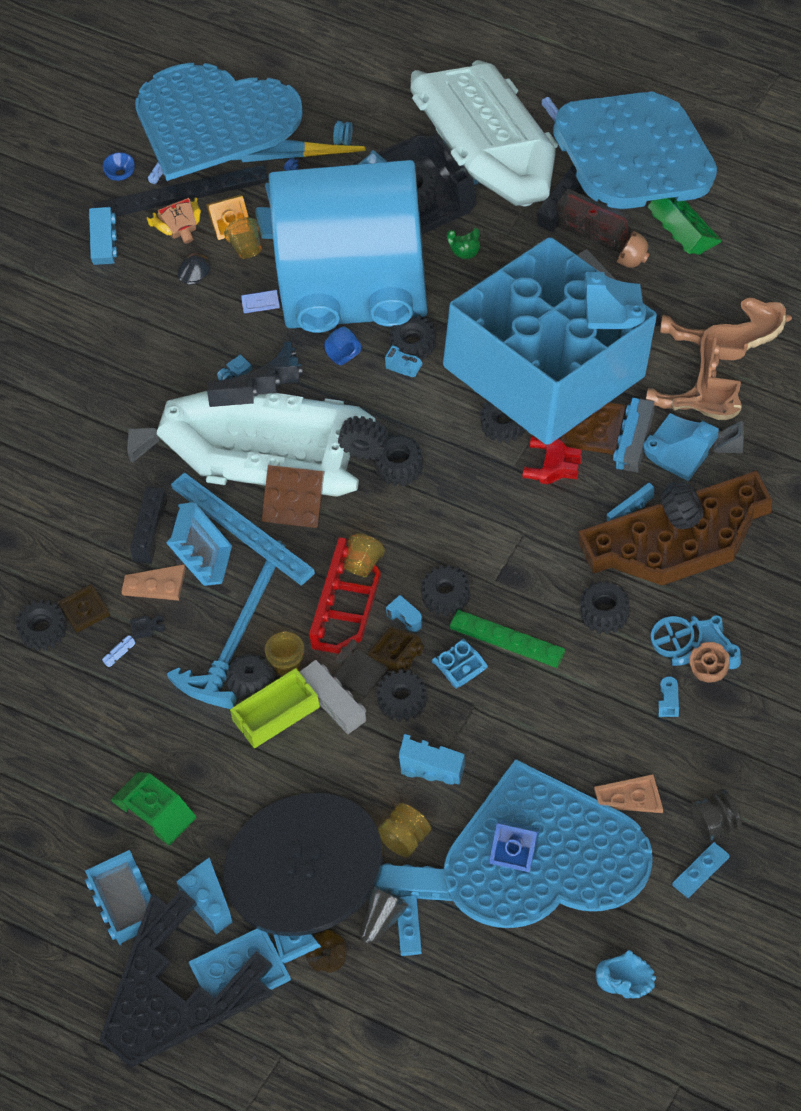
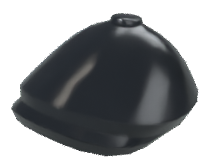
M202 253L189 254L178 268L179 280L189 285L200 282L210 271L208 257Z

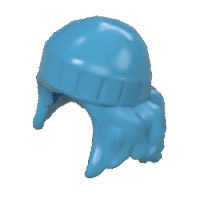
M628 950L621 956L601 961L596 968L595 974L596 982L602 990L612 994H621L624 998H640L650 993L655 987L654 981L656 976L654 975V970L651 969L645 960L633 954L631 950Z

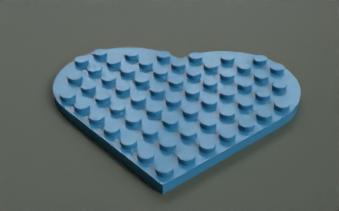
M194 63L179 64L156 73L150 82H145L142 85L135 102L138 118L167 181L274 147L294 133L303 116L300 96L290 85H283L279 80L271 78L258 80L256 77L235 81L226 70L221 71L217 69V66L206 63L203 66L194 65Z
M515 759L451 846L445 861L444 880L452 901L470 918L494 927H522L545 918L559 904L582 911H604L622 906L631 901L642 891L649 880L653 862L652 848L648 837H645L644 833L640 830L641 827L629 816L608 805H599L598 800ZM499 820L540 828L537 848L530 872L489 863L496 825Z

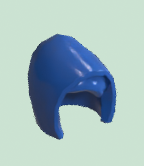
M346 327L334 330L324 343V348L329 358L340 366L358 355L362 348L356 335Z

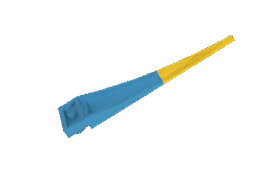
M285 139L274 147L233 160L251 162L366 151L364 146L329 145Z

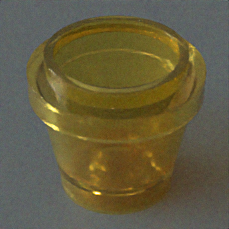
M249 217L239 218L231 222L225 229L224 236L226 241L231 243L240 258L248 259L254 257L262 250L258 233L259 225L255 219Z
M357 533L351 535L348 539L349 546L344 568L357 576L368 577L377 561L384 556L385 549L378 540Z
M280 632L273 635L267 641L265 655L277 673L284 676L295 668L299 670L304 656V644L296 634Z

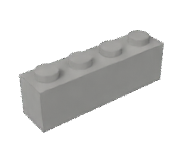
M315 660L299 672L306 680V684L308 683L318 695L319 705L347 734L366 722V709L361 703L357 704L349 690L345 691L341 687L340 681L329 674V670L324 664L320 665Z

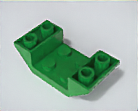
M137 772L111 799V802L124 812L129 809L153 828L154 834L168 846L196 819V815L181 797L150 773Z

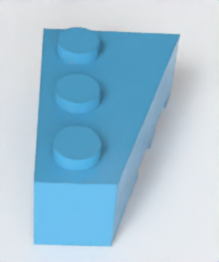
M111 207L90 208L93 265L115 263V257H117V247L115 246V240H117L115 230L116 214L112 212Z
M404 734L399 752L401 774L411 778L421 777L428 781H443L450 785L461 783L465 767V755L463 753L442 746L437 749L428 746L427 741L422 740L419 743L410 740V736Z
M208 858L177 881L179 891L182 890L196 901L195 911L214 933L218 934L232 923V918L210 858Z

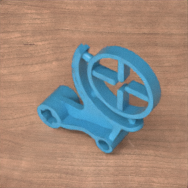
M716 615L710 620L699 621L695 616H692L691 622L681 617L670 616L658 621L652 629L651 641L654 649L665 657L673 658L672 666L690 663L692 651L688 654L686 653L692 646H694V649H697L705 642H715L723 646L729 654V669H736L741 665L740 649L738 646L731 644L729 639L722 634L724 630L720 616ZM669 623H680L687 627L675 633L676 638L691 634V639L684 648H680L676 638L672 640L677 651H666L659 647V645L670 642V636H673ZM665 625L669 635L655 640L656 632ZM694 625L699 630L698 642H694L695 635L692 627Z

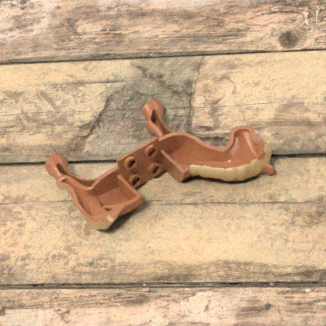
M747 298L741 302L742 312L747 315L751 322L738 325L720 324L713 325L707 329L697 330L683 327L674 322L670 316L663 315L661 333L671 334L676 341H691L700 346V372L697 383L689 392L680 395L661 394L653 388H648L646 400L655 401V406L663 409H695L717 420L734 418L739 414L742 406L738 397L741 381L716 378V367H718L719 359H741L750 348H755L775 339L783 331L785 323L791 321L792 317L786 315V308L782 303H764L754 298Z

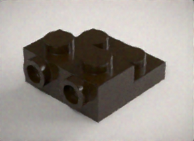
M390 626L367 655L371 660L385 664L388 670L399 673V670L404 672V670L410 669L412 660L422 654L424 645L418 635Z

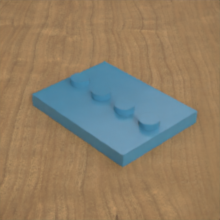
M255 929L189 961V966L200 987L214 998L217 997L256 951L273 965L261 979L264 985L272 990L291 980L267 932Z

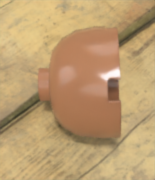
M635 231L631 233L630 239L625 243L616 261L625 267L634 268L641 262L645 263L649 256L647 240Z
M702 643L690 655V667L693 674L701 681L707 683L719 681L729 670V654L718 643Z

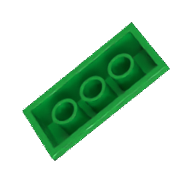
M675 197L652 200L647 206L652 211V216L662 222V227L673 234V239L683 245V250L689 254H701L722 241L686 200L677 202Z

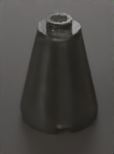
M373 885L359 932L362 936L361 940L370 945L373 942L378 943L409 906V903L405 902L402 898L387 890H380V887L377 885Z

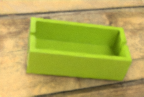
M295 668L234 706L230 711L233 722L244 733L246 739L255 749L318 709L320 705L316 692L308 683L306 684V680Z

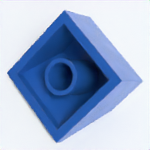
M499 820L496 825L489 863L530 872L537 848L540 828Z

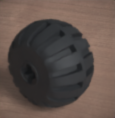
M688 482L672 483L662 492L661 502L674 527L687 529L700 522L703 517V508L694 488Z
M244 654L230 664L226 681L229 690L238 699L244 701L275 681V671L271 663L263 656L255 654L246 656Z

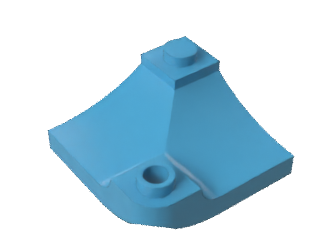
M585 272V309L588 329H627L635 327L645 320L646 309L642 301L640 284L614 280L605 276V272Z
M670 413L654 435H650L644 442V453L656 465L689 481L708 456V450L718 438L719 429L704 421L701 423L693 422Z

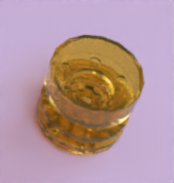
M399 803L395 810L390 813V819L386 818L379 826L378 831L382 842L389 849L402 857L408 858L418 847V842H422L425 836L431 832V826L416 809L405 803Z

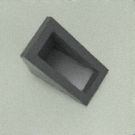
M739 421L719 432L718 438L713 444V451L716 453H743L744 422Z
M129 429L127 452L130 462L133 463L160 441L157 429Z

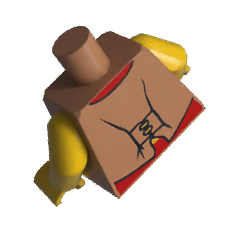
M187 198L158 210V218L156 213H153V218L151 219L146 217L149 226H154L173 239L181 236L184 244L192 242L194 239L191 232L196 230L201 214L197 198H194V202H190V199Z

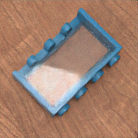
M195 502L178 504L180 509L172 536L166 542L167 545L204 586L222 584L232 545Z
M130 850L85 871L88 876L85 882L89 890L94 889L95 895L92 897L96 906L102 907L103 911L100 912L104 923L109 922L111 928L108 929L112 940L117 939L119 945L137 936L151 897Z

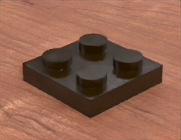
M92 584L58 601L59 607L76 633L110 616L109 610Z

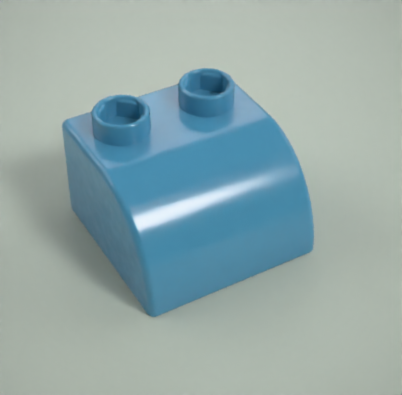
M406 160L278 171L269 174L275 263L284 321L287 328H302L309 332L321 333L335 328L338 324L376 322L382 326L402 325L408 322L412 315H414V318L427 315L424 254L416 171L413 161Z

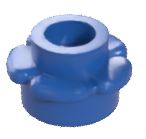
M290 158L283 168L286 171L298 170L299 160Z

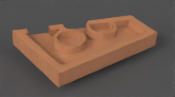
M185 564L125 575L122 595L179 601L186 570Z
M654 775L594 787L599 805H608L616 810L663 813Z

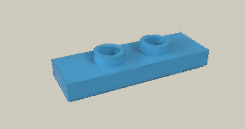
M650 483L646 484L607 513V521L642 509L648 501L654 498V486Z
M714 842L673 882V887L689 898L729 859V854Z
M416 895L396 897L401 956L422 954Z

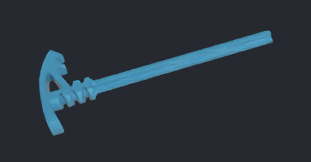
M278 541V543L286 547L285 544H283L281 541ZM266 560L218 661H213L212 667L208 671L209 675L193 676L191 670L182 673L180 668L167 673L170 681L190 697L227 709L235 706L237 702L236 695L232 691L220 692L219 690L223 687V682L226 680L229 663L276 568L268 560Z

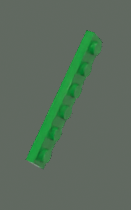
M461 610L457 611L450 624V629L555 668H558L565 654V649Z

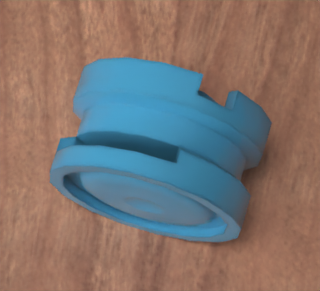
M337 121L334 127V145H350L353 132L352 122L343 123L342 121Z

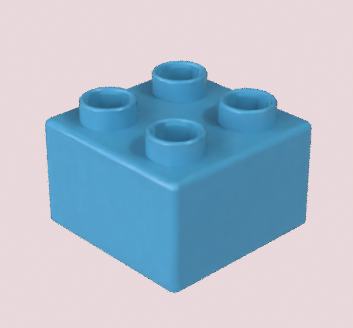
M551 237L546 238L450 302L443 366L546 445L557 440L645 377L657 317L656 312L645 305V320L635 327L627 329H588L585 309V272L599 271Z

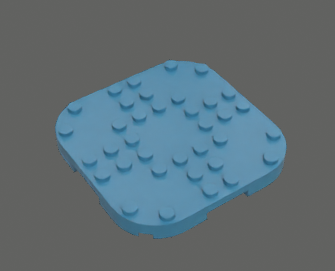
M651 91L572 101L560 108L557 113L553 127L554 137L561 150L567 151L577 169L576 177L583 190L596 202L600 200L603 203H607V206L611 208L628 209L643 207L646 201L675 197L677 202L692 200L705 196L714 184L717 174V166L687 113L680 106V103L664 95Z

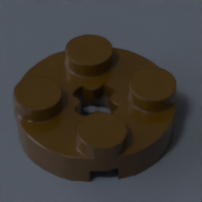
M326 930L313 936L321 947L306 953L309 965L319 972L321 970L330 973L340 969L344 965L347 956V946L343 938L331 930ZM324 949H331L329 956L327 954L322 955Z

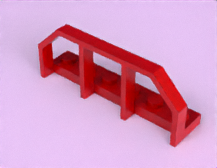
M339 537L311 626L309 636L311 647L314 650L339 654L361 642L381 578L380 570L367 552L350 550V547L347 546L346 538ZM345 558L365 560L375 574L372 587L340 581V574H343L345 570ZM340 589L369 594L363 616L329 610L330 606H333L335 603V590ZM330 618L360 623L358 634L338 645L320 642V639H323L325 636V622H329Z

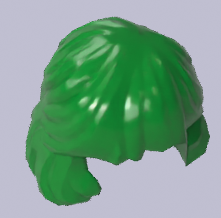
M474 228L471 233L465 236H455L454 230L447 232L448 243L457 257L467 260L476 256L480 249L479 229Z

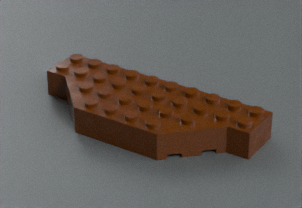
M754 471L696 491L703 508V517L698 524L691 528L678 529L674 527L668 519L662 503L579 531V545L593 574L613 568L662 586L734 561L753 519L771 513L772 499L758 472Z

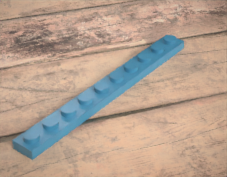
M185 472L171 484L172 489L188 501L195 502L205 514L301 586L315 574L312 567Z

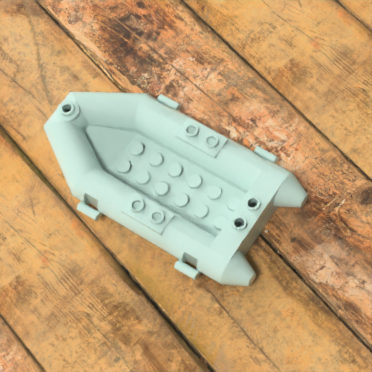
M476 60L470 67L434 73H425L419 70L412 72V99L420 110L425 111L435 125L436 131L450 149L451 155L458 165H463L472 178L515 206H529L534 202L544 201L548 198L556 153L555 148H557L558 144L549 132L544 133L517 97L518 89L510 79H504L495 65Z
M207 391L168 400L157 429V435L200 476H206L207 483L226 485L227 480L266 486L268 465L325 471L322 494L338 497L356 491L359 480L346 471L350 453H345L343 451L344 448H340V444H338L342 424L347 418L351 417L353 419L354 416H358V418L365 416V419L368 420L372 418L373 422H376V418L360 407L344 405V401L326 398L325 401H317L280 393L258 394L254 396V404L209 407Z

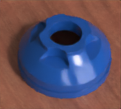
M126 153L111 154L103 162L104 173L112 180L120 181L127 179L133 174L135 169L133 158ZM118 170L125 171L122 175L115 174Z

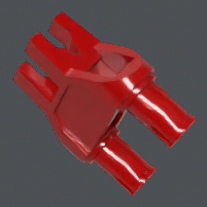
M531 437L530 448L544 449L547 453L543 468L538 469L524 466V479L539 480L541 484H551L561 478H578V464H581L582 461L581 449L567 447L559 438L546 445L536 437Z

